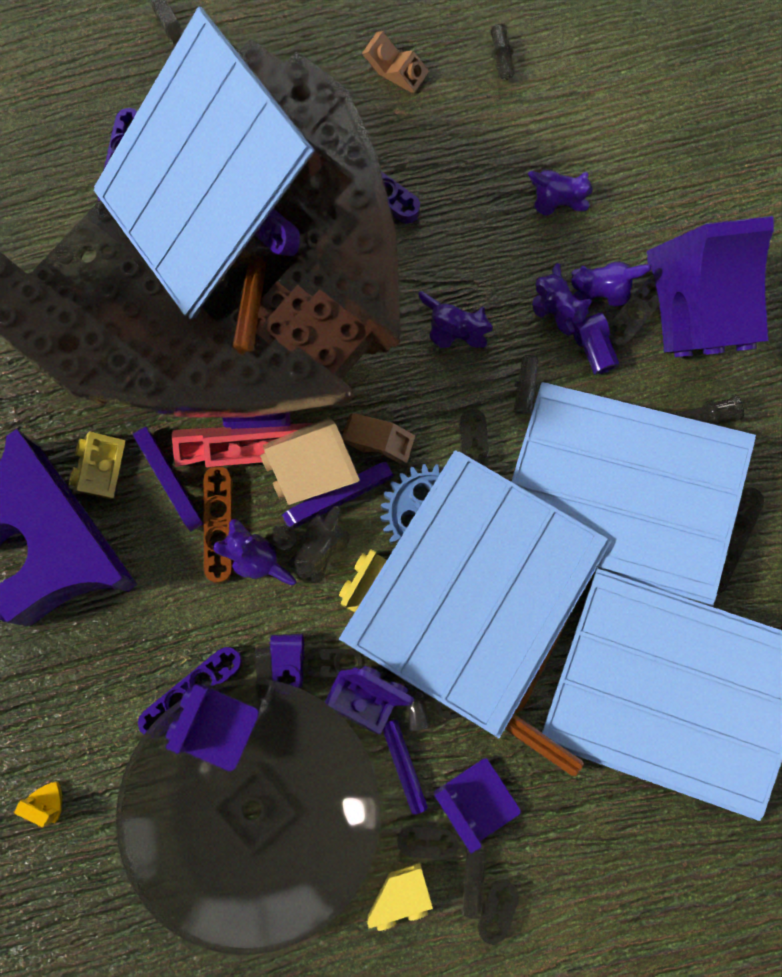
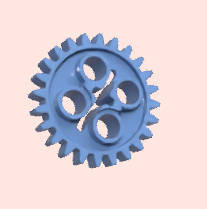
M425 464L422 466L421 473H417L411 467V476L409 478L405 474L400 473L401 484L394 481L390 483L394 493H384V497L390 503H382L381 509L389 513L382 515L381 521L390 523L383 529L384 533L393 532L394 534L389 540L390 544L398 542L407 529L401 523L403 516L408 514L415 516L424 501L415 498L413 495L414 490L423 487L430 491L439 477L440 473L437 464L432 472H428Z

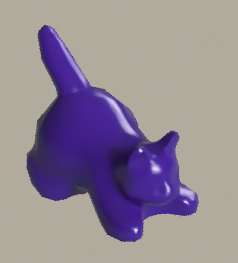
M532 170L528 172L532 185L536 187L537 192L534 207L542 215L548 216L553 214L555 208L559 205H567L569 208L579 212L586 211L589 208V202L585 198L592 193L593 187L588 179L589 175L587 172L582 173L577 178L560 175L554 170H543L540 173Z
M612 262L605 267L587 269L582 265L581 269H574L571 273L572 286L578 290L573 296L578 300H593L598 297H606L609 305L614 307L622 306L631 298L630 291L633 286V279L645 275L652 267L649 264L630 267L625 262Z
M556 263L552 269L553 274L547 277L540 276L536 280L535 287L539 295L533 298L532 305L538 317L543 318L547 314H553L559 329L569 336L574 333L573 324L582 323L589 314L588 307L592 301L590 299L578 300L572 295L567 282L562 278L561 265Z
M423 291L418 293L422 303L432 309V329L429 337L435 345L440 348H447L451 346L455 339H462L472 347L483 348L487 346V339L483 335L491 332L493 326L488 321L484 306H481L476 313H469L451 304H441Z
M233 519L230 521L228 536L223 541L216 542L213 550L217 554L234 561L232 568L235 573L252 579H261L267 575H272L283 583L289 585L296 584V579L277 563L276 549L262 535H252L239 520Z

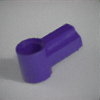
M603 313L586 317L582 323L573 324L575 341L578 346H583L594 375H601L618 367L620 363L610 342L609 325Z

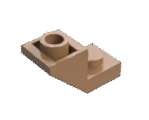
M383 31L376 32L362 52L363 56L380 76L411 93L416 92L429 72L413 50L399 52Z
M355 413L349 414L342 435L343 442L363 453L379 452L398 463L408 462L415 435L394 423Z

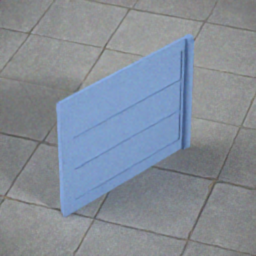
M198 6L95 184L94 191L185 316L188 315L190 319H194L201 312L200 308L315 150L204 9Z
M542 382L511 482L611 541L597 566L598 569L713 606L756 435Z
M455 450L339 640L492 735L500 738L611 541L465 454Z
M597 568L542 733L573 755L761 821L782 762V630Z

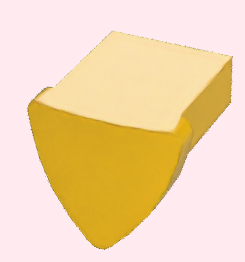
M59 782L49 783L34 791L28 798L21 800L14 814L41 827H45L50 823H56L60 818L62 810V793Z

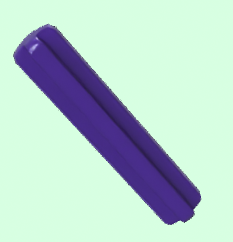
M391 720L386 722L383 733L411 813L413 815L420 814L426 811L428 806L398 721Z

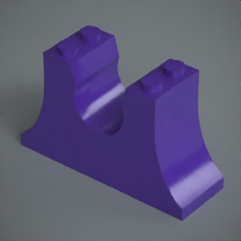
M773 216L704 224L647 251L648 264L652 267L651 270L659 298L664 352H674V357L693 355L692 349L703 348V354L705 355L724 353L725 346L736 345V351L757 349L756 342L768 341L765 275L769 244L774 232Z
M18 429L6 436L5 449L0 460V545L10 536L22 533L27 541L28 554L23 567L15 575L4 579L0 584V620L30 627L62 603L80 594L99 589H119L129 592L138 584L39 444Z

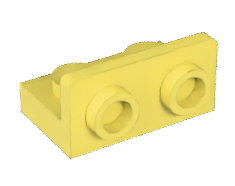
M88 432L84 439L79 438L75 456L80 457L78 468L73 467L69 479V485L73 486L72 493L78 495L84 493L113 499L126 440L94 432Z
M371 549L368 555L362 553L354 567L358 571L353 582L346 581L339 594L343 598L341 605L354 613L387 561L385 558L377 555L376 551Z

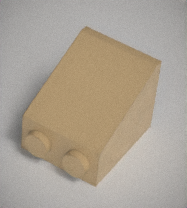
M330 417L263 445L265 453L260 455L267 472L274 471L277 481L272 484L279 499L285 497L288 505L360 481L337 425Z

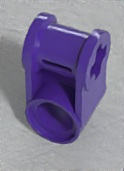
M303 634L271 635L270 655L273 686L280 693L294 694L301 689L304 681ZM287 671H289L291 676L296 677V681L290 683L289 689H287L286 684L281 683V678L286 677Z

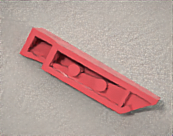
M313 423L291 424V426L243 429L220 427L173 430L172 444L175 467L204 460L205 467L262 462L260 455L265 453L263 449L264 444Z

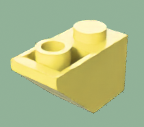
M420 863L389 873L368 914L367 923L369 929L377 927L378 931L386 930L395 926L396 920L408 917L409 920H417L428 915L427 910L433 909Z

